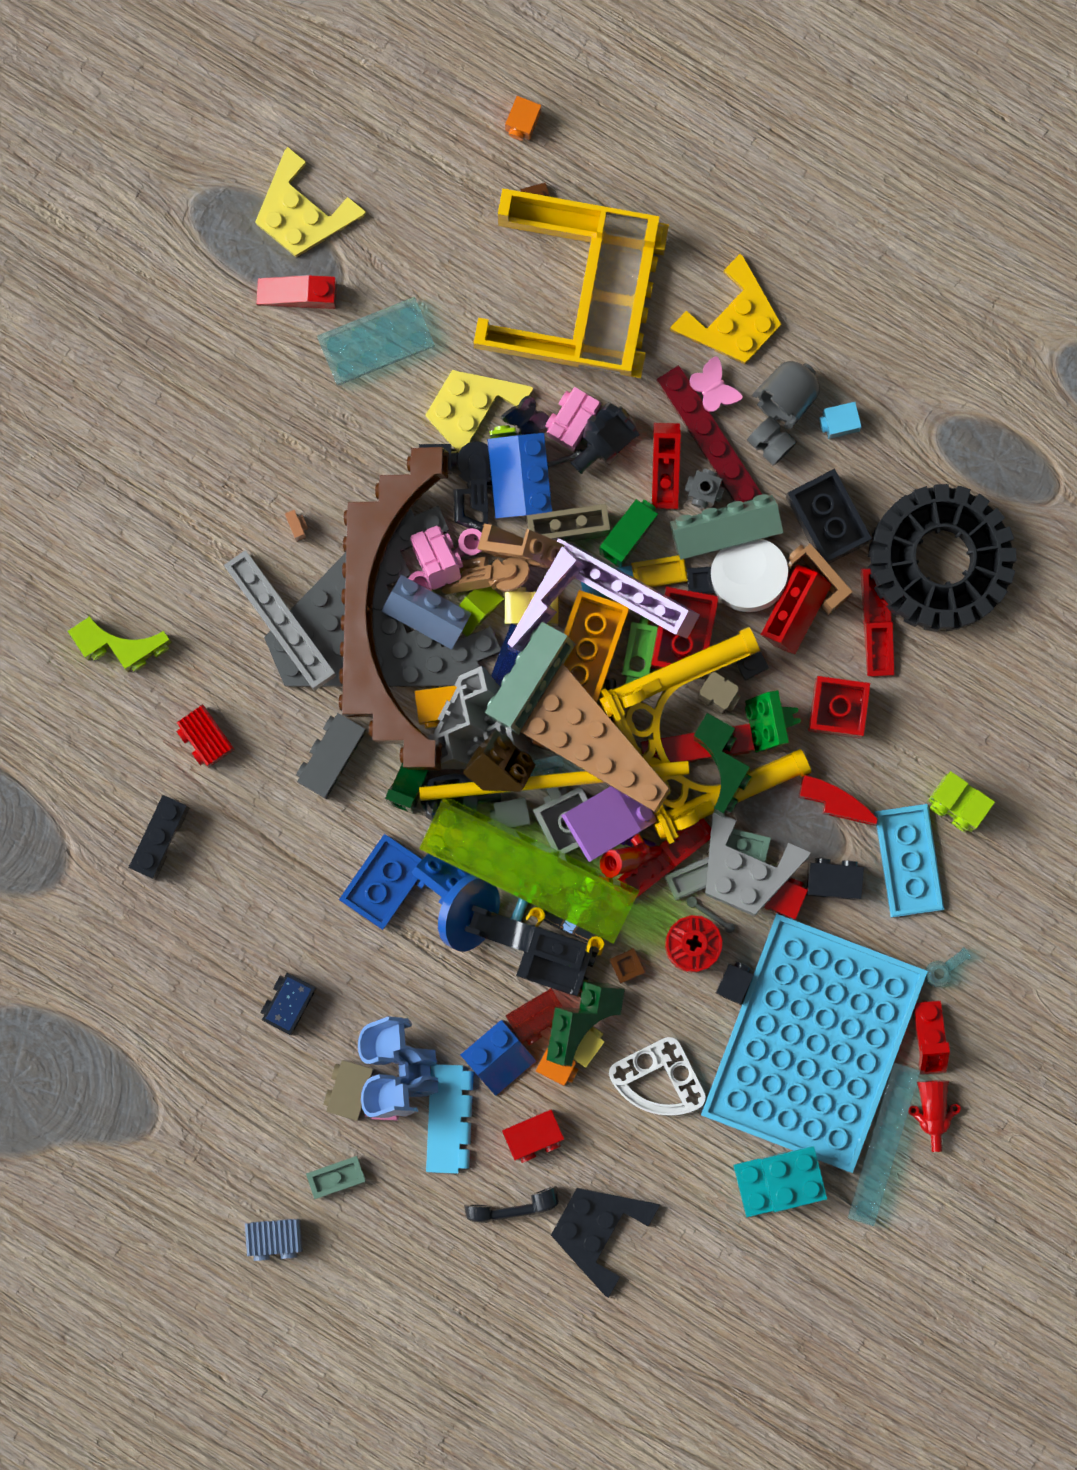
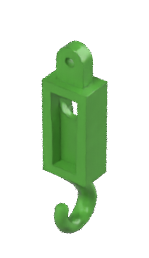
M642 615L639 623H631L622 675L627 676L626 684L648 675L650 672L658 627L651 626V620ZM635 656L642 657L645 661V667L640 672L633 671L630 668V660Z

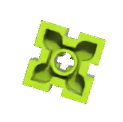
M951 771L943 777L927 800L931 804L930 809L941 817L946 814L953 818L952 825L962 832L966 830L971 832L977 829L995 803Z

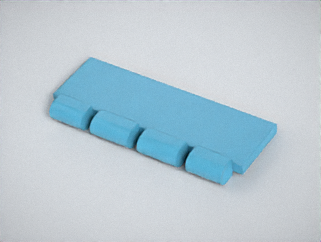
M436 1064L431 1066V1077L438 1078V1093L429 1096L426 1172L458 1174L459 1168L469 1169L470 1150L460 1149V1144L471 1143V1123L461 1122V1117H472L473 1096L462 1095V1090H473L474 1071H463V1065Z

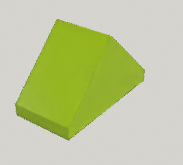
M492 587L474 589L460 603L459 607L471 613L462 630L466 637L470 636L504 600Z

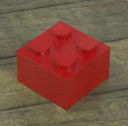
M817 676L814 684L808 732L861 739L864 736L871 683Z

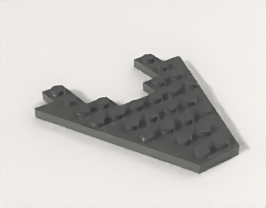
M439 506L415 516L411 509L408 511L391 538L379 568L373 600V633L378 660L389 687L454 686L460 675L479 667L477 662L501 652L491 627L456 641L451 650L446 646L442 647L439 642L417 630L407 633L402 622L382 612L390 596L387 586L396 583L401 575L406 578L410 577V572L401 552L412 547L411 535L421 531L426 532L427 529L437 525L440 526L443 534L449 531ZM346 552L290 610L336 674L333 679L321 687H343V684L340 683L339 672L343 668L340 644L344 641L341 617L345 615V605L342 603L341 594L342 589H345L346 581L342 574V565L346 562ZM269 631L264 639L284 686L311 687L273 633Z

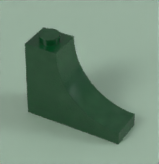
M402 763L393 784L387 791L385 800L388 805L413 814L420 798L419 787H424L430 770H408L403 767Z

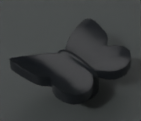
M528 395L520 401L519 405L511 407L502 414L501 419L507 424L517 426L519 428V435L537 434L540 429H545L549 416L543 411H536V401Z

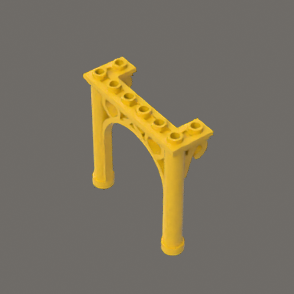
M750 627L739 631V634L621 687L608 691L606 689L600 690L603 696L599 699L603 711L608 717H612L613 723L640 755L641 753L632 734L638 737H647L652 733V739H648V749L641 755L649 765L670 763L660 739V718L668 698L682 685L749 655L760 652L758 643ZM662 692L655 708L641 702ZM640 708L647 710L653 715L649 728L642 731L637 730L632 722L633 712ZM798 749L750 771L748 775L752 776L747 788L745 790L740 789L735 797L739 800L738 802L799 775L803 777L812 773L802 749ZM655 750H656V752H657V754H658L660 760H659L658 758H656V757H653V755L655 754ZM683 775L660 777L663 782L674 779L682 783L681 795L677 800H664L663 804L667 807H672V809L665 811L662 804L657 813L653 811L657 822L653 824L657 835L661 839L665 838L671 844L674 842V838L678 837L676 831L690 827L700 819L713 814L720 794L721 784H700L689 780ZM689 788L706 792V794L685 802Z

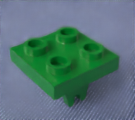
M778 690L769 691L745 700V714L750 723L755 753L789 743L786 728L801 722L800 718L793 717V714L799 711L797 707H782Z

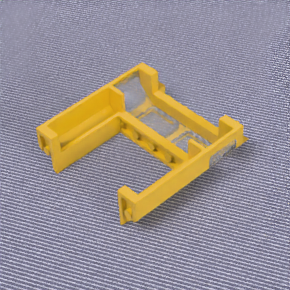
M502 188L498 209V226L590 242L589 254L573 340L489 325V319L478 317L473 343L474 349L641 378L646 353L636 351V348H642L644 334L639 333L641 323L646 324L649 308L644 307L645 297L651 298L653 282H649L650 272L656 271L658 257L653 256V254L664 256L669 224L659 223L660 216Z

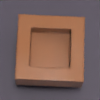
M295 510L285 513L296 542L305 539L304 531L308 530L303 515L297 516Z

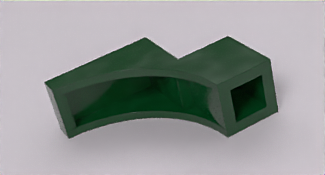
M707 713L694 734V741L707 750L717 765L721 779V789L714 807V813L724 818L726 812L730 814L733 812L739 801L735 798L740 789L745 790L752 776L748 775L750 773L749 766L724 753L725 750L730 752L737 740L734 736L735 728Z
M584 982L579 1008L555 1007L546 1060L562 1066H572L576 1050L585 1034L599 1021L610 1016L621 1015L625 988L609 983Z

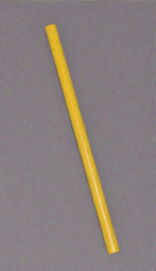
M688 761L650 765L659 777L689 774ZM586 771L530 776L522 791L605 782ZM474 782L419 787L420 801L510 792L483 791Z

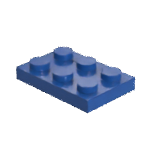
M384 834L339 900L384 930L418 881V878L411 874V872L422 859Z

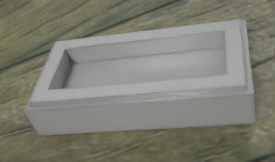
M709 857L665 875L675 901L706 888Z

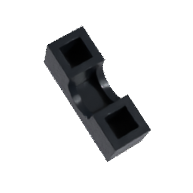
M162 795L128 868L157 880L167 858L166 854L175 834L179 832L190 808Z

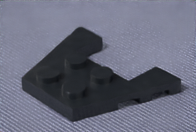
M576 1188L551 1236L596 1287L609 1298L620 1276L596 1262L623 1213L649 1226L660 1205L653 1202Z

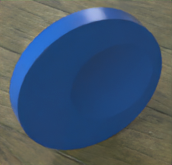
M477 874L468 875L459 880L446 895L439 912L438 931L441 940L448 947L460 952L470 951L486 939L466 932L464 929L465 926H470L474 915V911L471 910L473 905L496 914L499 913V891L495 883L490 879Z

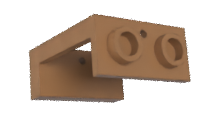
M484 524L477 549L502 560L510 557H519L524 559L531 567L550 569L561 547L565 545L529 529L526 530L525 537L522 538L494 525Z
M811 544L805 548L803 545H800L790 554L788 558L790 561L788 564L789 571L803 560L811 570L818 572L831 584L829 591L833 595L822 606V609L828 616L850 597L852 590Z

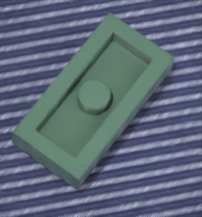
M733 829L726 846L765 862L771 838Z
M358 1156L306 1173L314 1199L366 1181Z

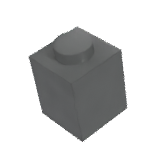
M525 797L494 803L495 810H490L492 826L498 825L499 831L530 826Z

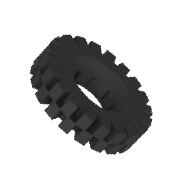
M935 484L931 488L925 486L916 489L893 504L883 515L881 521L877 523L872 534L874 537L869 544L868 557H871V564L868 568L871 571L870 579H874L876 583L874 589L880 599H885L888 603L886 607L895 616L897 614L904 617L903 622L913 627L920 625L924 627V630L937 632L941 629H946L947 632L959 630L964 626H970L990 613L1002 601L1008 592V585L1013 581L1015 574L1013 564L1017 561L1016 548H1012L1011 541L1014 539L1010 526H1004L1002 520L1005 517L998 508L993 510L988 505L990 501L981 494L977 496L970 494L971 489L962 486L949 488V484ZM940 530L955 534V538L959 537L965 543L968 549L966 555H969L970 563L968 571L965 570L962 573L964 575L962 580L954 584L947 581L945 585L930 581L929 576L926 578L917 565L919 560H916V548L918 544L921 545L923 543L921 538L925 534L932 531L938 534Z

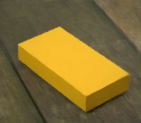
M679 555L631 563L633 577L651 588L688 582L685 560H680Z

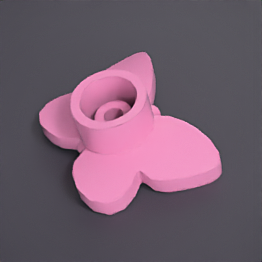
M717 356L705 364L702 370L703 373L691 375L689 380L690 386L693 390L702 392L703 406L708 412L717 411L720 404L731 405L741 401L743 398L736 389L724 384L725 382L722 380V366Z

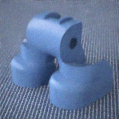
M388 1016L367 1024L360 1033L358 1052L364 1063L386 1065L392 1062L399 1065V1077L378 1074L369 1078L364 1084L361 1093V1104L364 1113L368 1117L390 1118L393 1116L411 1115L418 1112L417 1107H409V1097H422L438 1093V1078L431 1077L430 1066L437 1064L436 1051L412 1048L405 1045L404 1029L413 1025L408 1018Z

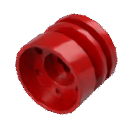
M689 915L679 919L670 927L665 937V951L669 961L676 968L684 972L697 973L708 969L717 961L722 951V937L719 929L711 920L703 916ZM696 936L698 937L697 942L701 943V947L691 951L690 945L686 944V941Z

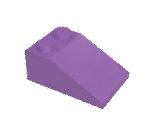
M611 786L561 815L588 862L657 822L656 817L649 808Z

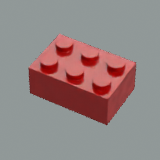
M666 587L664 595L700 615L688 638L676 635L658 625L651 669L659 670L709 648L719 596Z

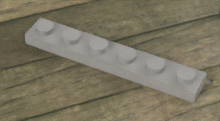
M243 551L227 562L224 566L312 689L315 691L336 676L335 672L247 551Z

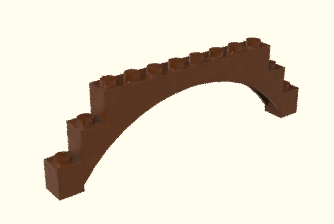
M443 447L411 448V456L407 457V469L410 474L379 475V483H376L375 495L379 501L348 502L347 510L344 511V524L347 526V536L343 538L346 562L342 565V574L346 581L345 589H342L341 594L342 603L345 605V615L341 617L344 641L340 644L343 668L340 669L339 679L340 683L343 684V693L339 696V709L343 715L349 718L373 717V721L369 723V734L373 737V741L379 744H404V747L400 748V762L408 770H441L442 743L430 740L415 726L394 698L384 678L377 656L373 633V600L379 568L387 546L397 527L426 491L440 479H448L449 452Z

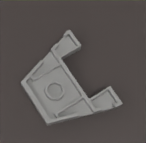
M713 813L705 895L755 917L784 883L795 874L796 870L809 859L811 852L788 843L778 867H774L727 847L726 845L736 825V820L727 816L723 818Z

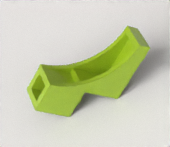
M90 616L67 631L87 660L93 658L95 661L107 653L106 648L110 646L127 672L133 670V672L140 670L147 664L145 660L153 655L159 657L169 650L168 645L172 643L164 631L152 637L138 640L115 637L102 630Z

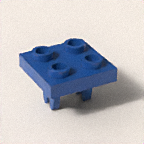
M440 842L430 850L411 872L420 880L417 885L422 889L424 885H427L441 897L439 900L441 905L450 889L459 880L468 875H480Z

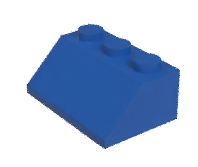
M544 433L487 439L495 518L552 512Z

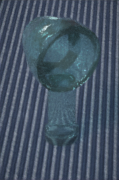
M963 947L960 952L946 962L933 961L929 963L925 968L928 971L925 980L933 987L947 985L951 979V971L967 959H971V955ZM936 969H941L944 972L943 978H935L934 972Z

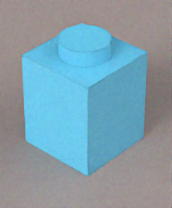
M855 402L826 408L822 413L823 417H819L821 430L823 433L827 432L828 439L856 433L861 429Z

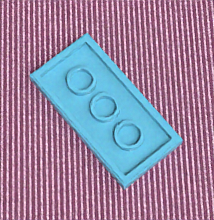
M928 804L875 811L874 815L877 818L876 828L890 918L944 910Z

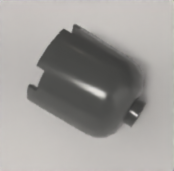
M787 361L782 363L752 395L755 398H759L760 401L757 406L768 417L772 416L776 421L780 419L785 422L784 427L786 429H792L818 397L820 385L815 376L816 371L809 364Z

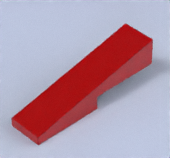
M860 568L867 676L894 675L891 611L886 607L888 603L885 599L878 597L874 589L876 586L875 580L870 579V569Z
M750 723L732 726L735 728L734 736L737 740L731 751L725 750L724 753L734 756L752 752L754 746ZM695 733L660 738L670 763L682 761L693 763L698 760L711 759L712 757L705 748L694 741ZM648 740L640 742L642 755L648 749ZM655 750V754L653 755V757H656V758H658V759L660 760V758H659V756H658V754H657V752H656V750Z
M704 818L690 827L678 830L676 832L678 837L674 838L673 843L669 844L665 840L659 846L662 849L660 856L648 859L646 863L641 864L631 872L624 873L613 882L614 886L629 904L710 840L711 827Z

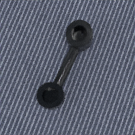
M555 1185L532 1194V1204L492 1210L490 1205H464L465 1215L469 1221L487 1223L545 1213L554 1209L559 1204L557 1186Z

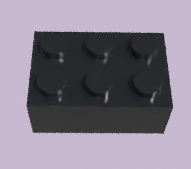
M835 468L787 493L785 498L809 543L828 564L869 544L872 540Z

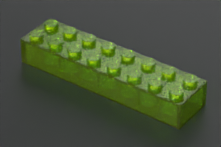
M444 798L441 801L419 848L613 944L640 891L615 878L606 877L601 871L450 798Z

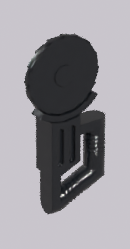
M474 441L463 446L457 456V465L461 472L459 477L469 483V488L453 489L454 521L459 525L469 529H477L482 533L484 524H488L487 482L491 480L488 445L484 442ZM464 494H469L470 508L481 512L482 522L465 516Z

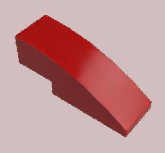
M806 775L803 776L798 798L823 803L822 814L873 826L877 824V818L871 811L847 792L823 780Z

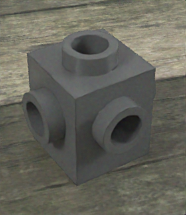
M703 469L702 472L697 470L695 477L689 476L685 491L689 492L687 500L691 501L693 506L701 509L713 508L715 501H721L725 487L720 486L722 479L717 477L718 473ZM702 483L709 485L710 490L702 491L700 485Z

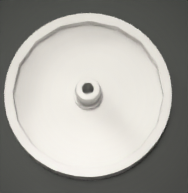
M758 539L721 549L711 567L712 585L716 595L719 596L718 598L730 608L743 612L760 611L773 605L779 600L789 579L787 561L783 553L777 546L765 539Z

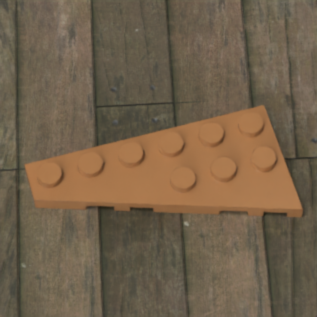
M562 663L520 732L657 813L670 792L669 787Z

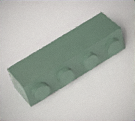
M766 494L758 495L753 500L747 502L735 501L728 504L727 507L720 509L708 508L703 510L701 514L693 516L681 515L676 520L670 521L676 551L680 560L783 533L778 505L773 495L768 496Z
M541 622L539 627L532 632L526 648L518 654L516 664L511 672L503 678L499 691L489 700L485 713L497 723L519 735L561 664H564L576 644L567 635Z

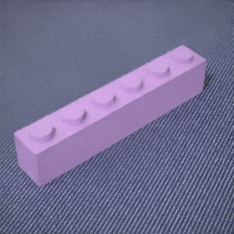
M558 538L557 542L564 544V548L571 551L585 565L576 575V579L670 632L688 638L700 614L573 543Z

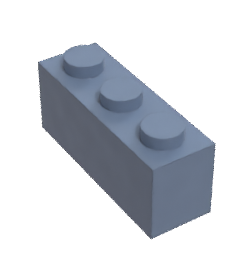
M403 575L398 579L382 609V612L451 650L471 615L467 610Z

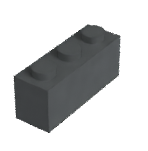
M337 713L335 718L329 717L323 728L326 731L322 740L317 739L309 752L313 754L308 764L303 762L296 773V776L299 777L297 780L298 784L325 800L328 798L367 732L365 728Z

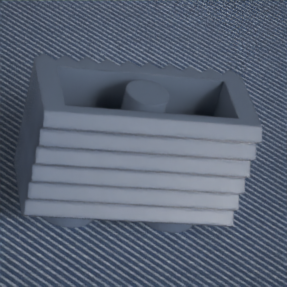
M300 1219L245 1223L247 1256H254V1261L270 1260V1254H280L281 1259L296 1258L297 1252L303 1251Z

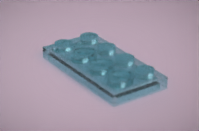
M415 297L317 336L337 386L435 347Z

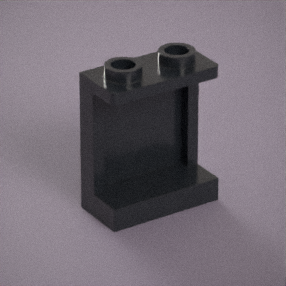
M594 946L590 947L589 952L585 951L579 970L524 952L516 976L577 997L578 993L583 990L584 982L589 980L584 975L587 966L593 968L597 952L593 951Z

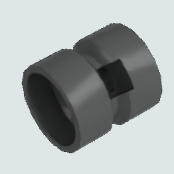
M769 416L754 430L747 441L757 451L762 450L763 457L772 466H775L795 446L797 441L788 432H781V425L772 416Z

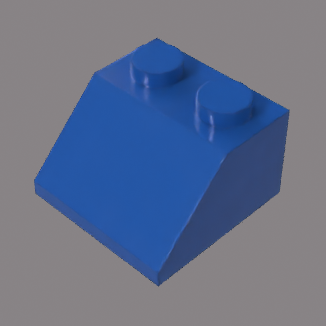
M502 1020L460 1054L495 1096L536 1062Z

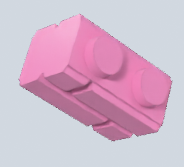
M576 387L573 388L571 393L568 391L564 393L559 402L562 408L557 415L553 413L545 425L548 428L547 436L571 451H575L583 438L582 435L589 417L592 415L596 416L601 408V402L588 396Z
M437 525L427 529L426 532L421 531L411 535L410 540L413 551L431 589L434 590L445 586L446 583L450 584L460 580L459 568H462L463 564L458 552L452 553L451 548H454L449 533L443 534L440 526Z

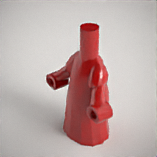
M636 834L631 839L635 847H624L605 852L600 859V869L609 878L631 872L641 864L646 863L648 859L660 856L662 854L661 847L658 845L649 847L645 844L640 834Z
M949 1080L920 1081L917 1084L923 1115L919 1113V1108L914 1105L909 1106L907 1111L909 1115L913 1116L920 1123L922 1130L931 1136V1151L942 1152V1134L950 1128L951 1120L960 1112L961 1107L958 1104H951L947 1113ZM954 1106L957 1107L956 1111H953ZM912 1108H915L914 1113L911 1112Z

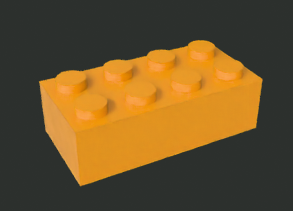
M579 590L564 634L576 645L567 657L564 665L594 701L598 703L601 694L600 690L603 688L629 608L620 603Z

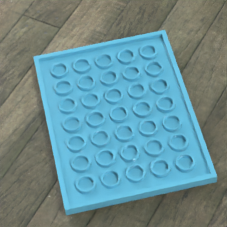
M776 914L701 1115L793 1151L814 1146L817 1160L853 1173L928 971Z

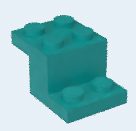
M814 1146L733 1164L746 1218L827 1200Z

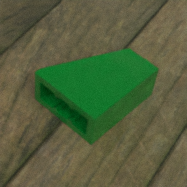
M636 499L600 545L599 555L616 567H623L657 519L658 514L654 512L656 508L644 499L642 502Z

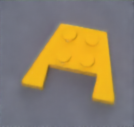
M739 254L726 267L723 273L743 291L708 328H705L688 311H685L670 327V330L675 334L685 336L693 342L703 344L722 355L746 364L781 327V323L744 257Z

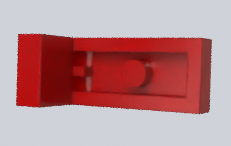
M941 1001L918 1002L914 1007L920 1056L918 1064L919 1074L946 1073L950 1049L949 1042H946Z

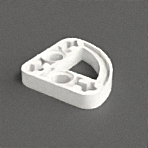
M663 1038L615 1062L609 1069L610 1080L618 1092L631 1104L644 1111L658 1115H680L699 1109L705 1102V1093L680 1043L674 1038ZM667 1041L670 1045H676V1049L673 1051L675 1057L678 1058L681 1055L683 1061L674 1063L670 1068L666 1063L672 1061L668 1054L663 1055L661 1051L665 1048L664 1043ZM643 1053L649 1054L653 1059V1064L649 1069H642L637 1064L638 1057ZM632 1059L633 1065L639 1074L633 1076V1071L625 1075V1081H622L620 1078L615 1079L613 1074L616 1073V1067L620 1066L622 1069L630 1066L627 1061ZM682 1065L688 1069L689 1076L685 1081H678L674 1078L673 1071L677 1066ZM664 1066L682 1103L668 1105L648 1101L631 1090L627 1084ZM692 1079L695 1082V1085L690 1086L694 1093L699 1092L701 1095L697 1099V1105H694L692 1102H686L685 1098L689 1096L686 1088L682 1092L679 1089V1086L688 1084Z

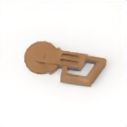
M486 556L462 560L463 567L459 568L462 575L459 582L446 583L445 586H442V592L451 594L492 587L493 590L497 588L503 592L513 591L525 584L529 578V565L524 559L519 557H510L502 562L497 558L492 565H489Z

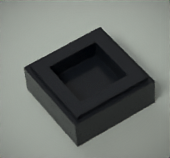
M711 567L687 568L688 591L715 594L711 580Z

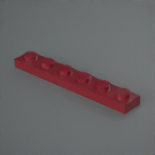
M676 366L657 378L656 381L713 470L722 479L721 482L733 501L747 502L753 500L758 495H762L711 414L704 409L702 400L690 386V382L680 366Z

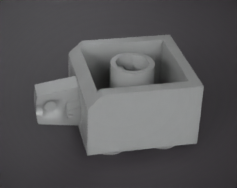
M558 787L545 788L549 795L543 798L546 804L533 810L556 860L580 848L569 828L562 827L561 824L564 823V819L561 815L588 800L582 787L568 793L565 788L561 790Z

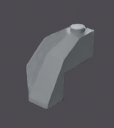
M480 666L460 675L454 685L457 688L451 700L446 701L438 717L440 722L434 734H430L428 737L430 740L442 743L441 769H465L475 750L496 729L501 734L508 736L521 752L531 754L527 736L521 732L518 735L497 723L485 713L489 700L500 689V686L485 667Z

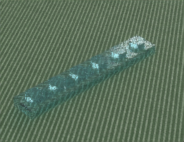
M893 1063L851 1203L848 1219L871 1226L875 1224L919 1077V1070Z

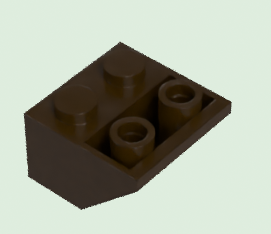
M496 729L475 750L463 773L483 791L521 792L536 764L527 753L521 752L508 736L501 734Z

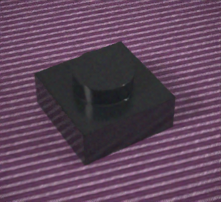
M761 651L735 662L745 681L769 669Z

